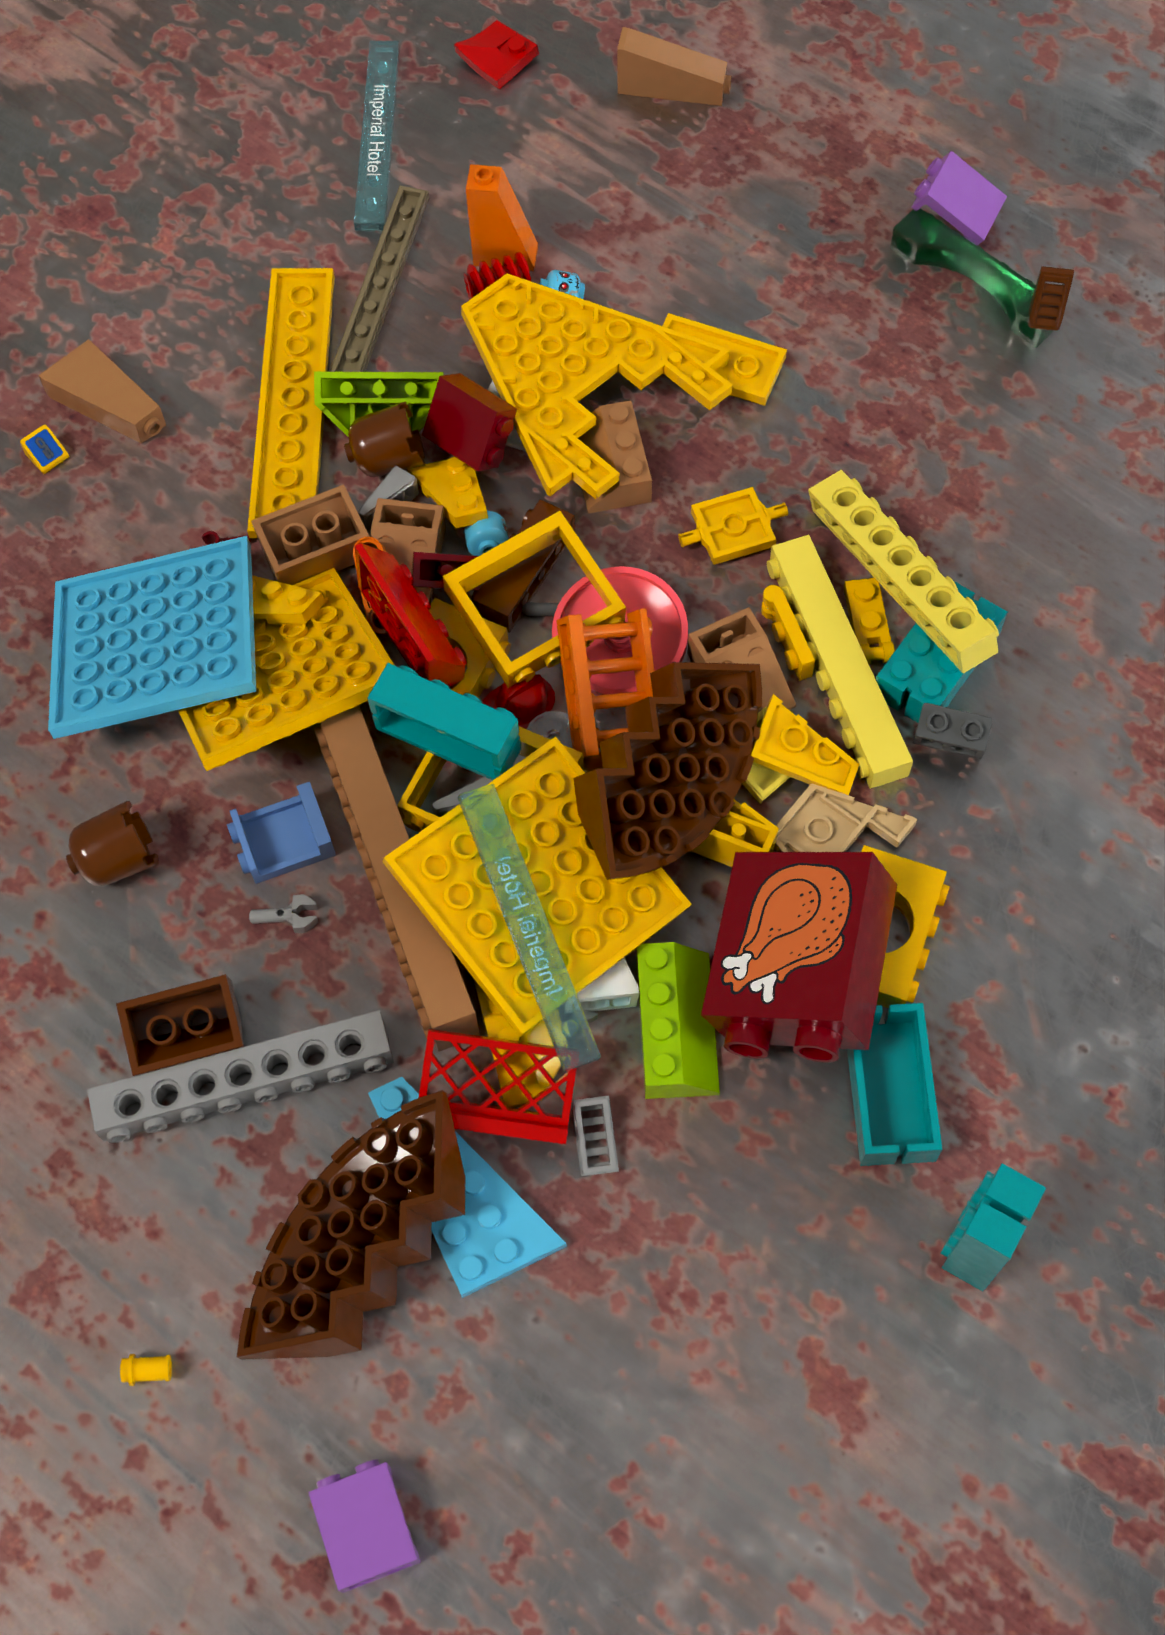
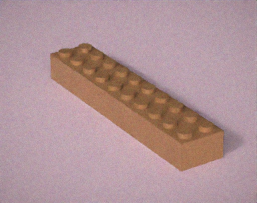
M358 705L355 708L327 718L320 723V727L314 728L323 758L328 766L335 791L338 793L346 821L349 823L357 851L360 853L369 883H371L380 914L383 916L392 946H394L403 977L406 979L411 999L418 1012L426 1040L428 1029L480 1036L476 1014L452 950L382 862L386 855L408 841L409 836L361 709ZM435 1040L438 1051L453 1047L451 1042Z

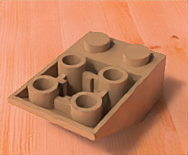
M378 498L370 537L377 539L385 547L386 552L394 555L399 565L404 563L412 574L413 552L441 554L446 531L443 505ZM414 587L417 593L423 591L431 605L434 588Z
M750 607L688 634L687 655L693 663L760 664L762 707L758 709V713L768 706L773 694L783 701L782 705L788 710L796 707L794 698L766 633Z

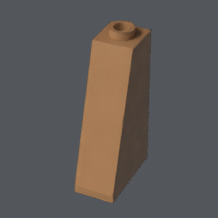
M622 27L617 49L618 94L722 106L724 94H730L732 76L727 75L726 61L630 28Z
M89 339L38 375L46 394L51 399L141 444L150 437L157 435L166 426L160 406Z

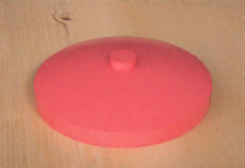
M619 566L601 569L626 606L625 621L623 623L628 622V613L646 608L647 617L650 618L653 628L650 641L654 671L673 662H682L688 645V620L680 598L670 585L658 576L639 568ZM587 576L577 581L565 593L558 604L552 623V638L558 635L556 620L567 615L581 614L583 621L607 607ZM630 636L594 639L593 643L586 648L587 658L590 661L632 657ZM634 671L596 674L590 678L591 693H594L596 696L637 691Z

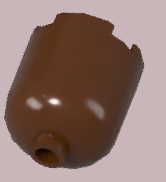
M405 401L357 418L351 424L348 432L349 443L344 444L345 453L350 463L356 462L359 470L365 475L380 477L388 475L396 466L403 470H408L425 465L423 460L425 453L419 430L412 431L408 418L413 417L409 404Z
M130 801L121 803L79 824L73 829L69 837V850L71 854L66 855V860L74 875L80 873L92 885L105 886L159 864L158 855L156 853L150 855L147 844L153 842L149 830L138 811L130 813V808L132 807Z

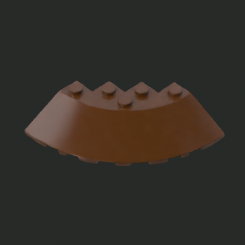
M673 662L650 673L653 697H647L625 707L628 732H622L600 742L603 768H596L573 778L578 815L607 880L637 876L676 861L685 853L698 847L710 836L709 833L718 822L727 816L735 804L734 798L741 784L746 782L754 761V757L751 756L754 741L759 739L760 728L757 727L758 709L762 707L760 664Z
M441 1090L417 1098L402 1105V1110L389 1118L384 1119L380 1117L370 1123L372 1127L358 1139L352 1137L331 1156L333 1161L317 1179H310L297 1195L298 1204L289 1215L285 1224L282 1222L278 1224L266 1247V1250L270 1251L262 1271H256L252 1284L256 1286L250 1308H245L240 1327L237 1358L331 1357L362 1350L363 1312L396 1305L398 1267L431 1260L432 1222L465 1215L466 1178L449 1101L445 1091Z

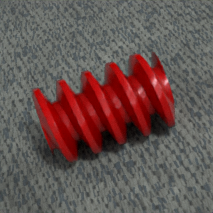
M516 252L514 262L509 255H504L502 265L497 258H493L490 268L485 261H481L478 271L473 264H469L467 266V274L464 273V282L469 300L507 273L531 281L529 267L523 254Z

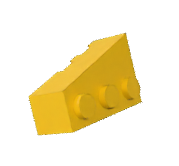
M734 799L735 804L727 816L718 822L709 833L710 836L693 849L692 852L732 867L735 852H773L779 828L745 802L740 804Z

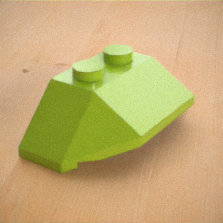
M314 371V402L348 437L349 428L357 418L406 401L413 413V417L408 418L412 431L418 429L420 432L425 426L439 376H443L444 372Z

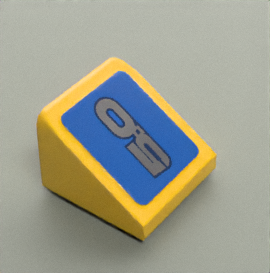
M46 424L20 440L25 455L43 475L70 457Z

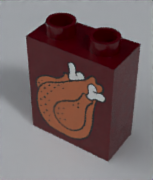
M735 852L701 1016L725 1037L724 1048L727 1051L741 1057L761 1059L768 1056L770 1045L793 1046V1052L802 1058L816 1062H835L839 1059L840 1049L869 1050L897 890V883L873 852Z

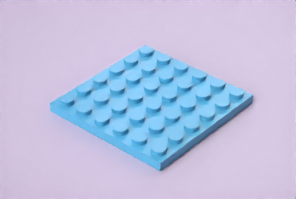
M247 536L55 582L48 731L53 739L257 691L251 544Z

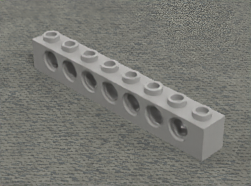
M378 1010L87 1089L96 1134L103 1142L118 1143L131 1137L130 1134L141 1131L147 1133L159 1132L168 1127L167 1124L181 1120L184 1123L196 1122L203 1119L204 1114L218 1110L221 1113L232 1112L239 1109L241 1104L251 1101L258 1103L269 1102L278 1097L277 1094L291 1090L294 1093L311 1090L314 1084L329 1081L330 1083L342 1082L349 1079L350 1074L364 1070L366 1073L379 1072L387 1067L386 1064L394 1063L385 1024L381 1012ZM354 1043L361 1045L358 1053L351 1056L343 1054L346 1046ZM316 1053L325 1055L320 1064L314 1066L307 1064L311 1055ZM279 1063L288 1064V1068L283 1074L277 1076L271 1074V1070L275 1065ZM240 1074H252L248 1083L240 1086L234 1084ZM206 1083L215 1084L213 1091L208 1095H198L202 1085ZM178 1093V1097L173 1104L168 1106L162 1105V1100L167 1094ZM136 1102L141 1103V1107L136 1114L131 1116L125 1115L129 1105Z

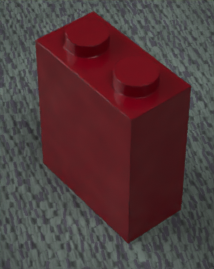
M461 373L439 376L422 436L478 472L498 468L504 458V449L508 436L514 427L517 408Z

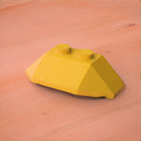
M473 978L487 1037L568 1048L558 1010H555L522 1037H519ZM497 1048L501 1055L508 1051L505 1049ZM516 1051L505 1059L517 1076L534 1064L526 1052ZM492 1053V1057H493V1061H494V1060H496L497 1058H496L495 1055ZM535 1054V1056L538 1058V1060H540V1059H542L544 1056H546V1055ZM554 1056L543 1065L553 1079L565 1058ZM501 1063L495 1067L500 1088L513 1080ZM539 1069L522 1080V1083L533 1097L550 1085ZM517 1084L502 1095L504 1103L508 1108L520 1107L529 1101Z

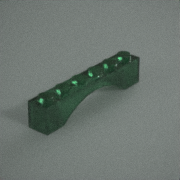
M921 208L917 211L913 209L893 227L890 249L914 265H931L946 268L963 274L980 284L1001 305L1008 318L1011 331L1037 348L1054 331L1030 328L1028 326L1029 307L1036 286L1031 280L1024 278L1009 268L1007 264L1000 262L985 252L983 248L973 244L961 236L959 232L936 219L932 214L927 213Z

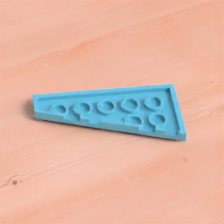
M403 1077L368 1092L378 1117L384 1119L401 1111L402 1105L419 1097V1093ZM455 1131L466 1178L465 1215L432 1222V1234L461 1297L464 1298L567 1247V1244Z

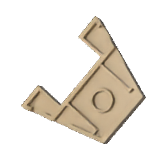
M811 783L776 825L779 831L774 848L777 852H846L866 827L898 848L916 825L917 819L907 814L903 817L888 812V808L877 804L873 807L855 801V797Z

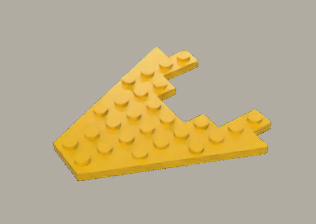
M508 273L461 306V315L501 399L517 408L514 418L515 429L548 496H552L573 480L594 499H597L619 482L620 473L578 439L596 425V416L581 405L579 401L617 372L640 390L662 374H665L709 411L732 393L733 385L715 371V369L729 359V349Z

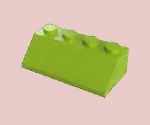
M675 942L641 944L637 948L636 960L645 1099L720 1095L715 1028L701 1016L710 974L709 953Z

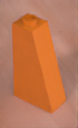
M470 164L466 184V198L473 265L479 266L481 261H485L490 267L493 258H497L502 265L504 255H509L514 262L515 253L521 252L527 261L529 271H534L538 242L503 168Z

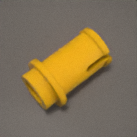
M130 1354L129 1358L121 1359V1382H128L129 1386H135L136 1382L171 1380V1355L136 1358L135 1354Z

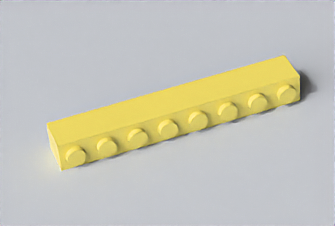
M810 535L773 545L771 547L770 560L767 561L768 573L772 580H777L780 588L783 590L815 659L817 683L821 691L826 690L830 698L829 709L831 715L835 720L839 719L842 725L841 733L847 749L852 748L856 757L855 761L859 763L857 770L859 777L866 779L870 789L908 777L913 764L912 757Z

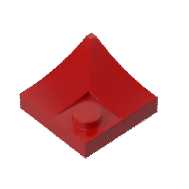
M498 20L475 36L454 44L455 52L477 74L499 90L539 54L537 44Z

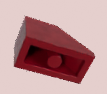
M413 552L412 577L414 581L412 585L413 587L444 589V575L478 556ZM480 585L472 590H480Z

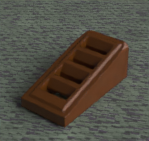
M1041 266L1029 307L1028 326L1030 328L1054 331L1060 329L1074 270ZM1045 282H1054V283H1063V284H1062V285H1058V284H1049V283H1045Z

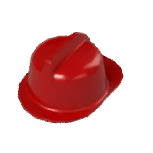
M535 674L528 682L523 680L509 688L505 682L491 691L482 700V703L494 709L501 707L510 711L518 719V726L528 729L552 711L555 704V692L548 681L540 674Z

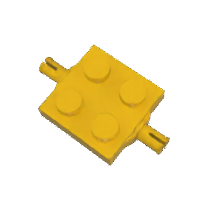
M753 487L691 505V514L696 523V529L679 533V542L681 547L701 542L707 549L713 565L766 550L776 545V538L770 526L771 520L788 516V509L785 502L766 508L758 499Z

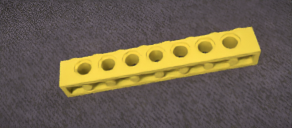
M840 470L808 489L813 512L963 674L998 653L997 637L999 632L994 622L989 618L984 619L980 615L973 600L969 597L964 598L958 592L955 582L949 576L944 577L939 572L935 561L930 556L925 557L919 551L915 540L911 536L906 537L900 531L895 519L891 516L887 517L881 511L880 505L875 498H868L864 494L860 483L855 478L850 479Z

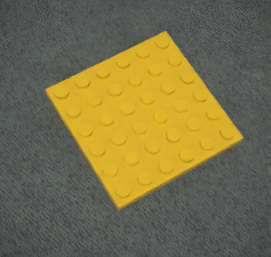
M335 568L294 584V586L322 592L325 604L306 624H268L266 619H254L256 692L178 710L206 771L223 766L231 760L257 751L263 746L289 737L295 732L316 723H321L327 718L368 701L367 698L387 663L394 665Z
M556 736L386 855L382 861L519 1037H522L692 905L662 867L633 877L613 880L606 879L577 811L573 778L585 774V772ZM507 858H511L510 860H507V861H504V862H501V863H498V864H495V863H494V862L501 861V860H504V859H507ZM501 865H508L510 873L501 876L498 874L497 868L500 866L499 872L504 874ZM504 866L505 872L507 873L508 868ZM511 875H512L513 877L516 876V878H514V880L511 879V880H508V881H505V882H502L501 879H500V878H502V879L504 880V879L510 878ZM508 883L516 884L517 892L507 894L504 889L505 885ZM514 885L506 887L508 892H513L516 889ZM524 893V896L518 898L520 900L521 905L529 904V906L513 911V908L519 907L517 898L512 900H509L508 898ZM533 915L532 918L517 922L519 919ZM530 922L533 930L530 932L531 926L527 925V934H522L519 925ZM525 926L522 927L523 932H526ZM533 934L536 935V936H533V937L524 939V937H527V936H530V935H533ZM535 937H537V942L539 943L527 947L528 944L534 943ZM534 947L541 948L543 954L540 958L534 959L530 956V949L533 950L531 954L536 957ZM536 949L539 956L541 954V951L539 949ZM545 960L547 962L548 969L532 974V971L537 970L534 966L536 961ZM539 962L536 964V967L541 969L546 964L545 962ZM550 972L552 975L551 979H553L554 985L556 987L544 991L545 988L551 987L553 985V982L549 981L541 984L542 981L548 980L550 978V975L546 974L540 977L538 975ZM562 989V992L546 997V994Z

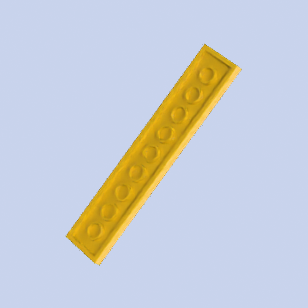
M271 268L247 529L249 538H257L252 520L318 495L324 413L314 402V371H328L335 278L333 268Z

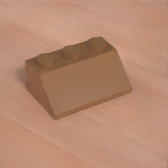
M632 401L599 406L591 412L596 416V425L578 439L617 470L620 475L619 482L597 499H594L582 489L588 514L652 502V478Z
M344 484L251 521L275 581L294 585L331 568H335L337 572L354 565L353 548L355 543L363 537H369Z

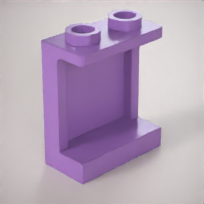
M950 151L942 159L939 157L935 158L926 170L929 176L915 190L914 195L917 198L911 208L917 211L923 205H927L959 230L963 237L958 247L967 254L985 240L1007 196L954 152Z
M378 1459L355 1467L356 1474L341 1479L340 1474L326 1477L316 1483L317 1489L308 1492L337 1589L342 1593L421 1563L392 1479L391 1468L387 1462L379 1464Z

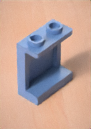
M310 781L296 786L299 792L298 796L244 815H239L236 808L229 811L233 820L232 823L227 824L231 839L234 844L240 842L243 850L242 853L237 854L244 874L251 872L255 884L336 856Z

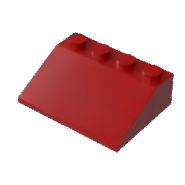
M363 543L355 545L358 588L408 667L413 669L422 678L429 681L432 679L440 680L449 687L463 680L467 661L462 651L457 646L453 648L447 640L449 633L441 619L435 620L429 612L431 605L423 591L417 593L411 582L414 580L408 567L404 563L399 565L394 555Z

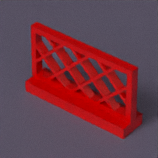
M428 1029L418 1098L426 1096L428 1083L442 1074L453 1089L447 1097L455 1129L566 1144L579 1050ZM434 1041L451 1042L459 1054L442 1066L433 1054ZM459 1043L469 1044L470 1046L463 1049ZM478 1046L489 1047L497 1059L480 1071L468 1054ZM497 1048L505 1049L508 1051L501 1055ZM516 1051L526 1052L534 1064L517 1076L505 1059ZM535 1054L546 1055V1056H544L542 1059L538 1060V1058L535 1056ZM554 1056L569 1058L568 1072L554 1081L543 1065ZM463 1058L475 1075L458 1087L446 1070ZM431 1062L437 1068L432 1074H430ZM501 1063L513 1080L496 1092L484 1075ZM539 1069L550 1085L533 1097L522 1083V1080ZM478 1079L491 1094L489 1098L480 1104L471 1103L462 1092ZM566 1081V1088L564 1094L559 1086ZM517 1084L529 1101L518 1109L508 1108L500 1096ZM555 1090L563 1100L562 1115L545 1113L538 1104V1101ZM458 1095L462 1101H456L451 1099ZM493 1101H496L499 1106H492L489 1104H491ZM531 1106H534L537 1112L528 1111L527 1109H529Z

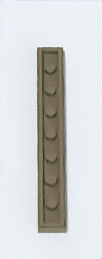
M399 185L329 372H366L429 200V192L427 190Z

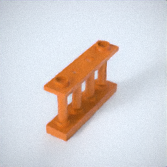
M646 608L628 613V622L586 626L582 623L581 614L567 615L556 620L572 748L582 752L583 758L599 755L598 748H600L601 741L622 732H628V728L599 731L595 725L594 713L596 710L627 707L647 697H653L650 673L654 672L650 641L653 628L650 618L647 617ZM630 636L632 657L590 661L587 658L585 647L587 640ZM634 671L636 692L598 696L591 693L590 678L592 675Z

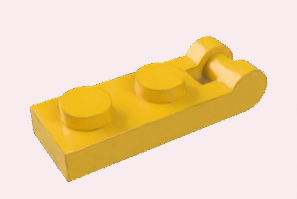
M875 578L845 581L843 589L851 627L868 664L870 665L871 661L882 660L883 663H887L895 650L893 642H891L879 582ZM875 643H878V644H879V647H870V646H869V644H875Z
M769 585L763 592L761 613L765 618L771 619L773 622L771 625L775 640L778 643L782 642L786 650L784 657L788 668L795 670L799 681L810 678L813 675L815 659L783 590L779 586Z

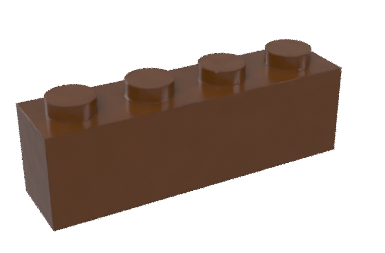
M540 499L534 509H529L524 515L522 527L517 534L558 511L562 512L575 531V515ZM513 533L509 537V539L516 536L517 534ZM562 539L484 582V584L480 585V590H474L472 602L481 617L506 627L508 633H510L523 614L522 605L526 602H531L565 550L566 545Z

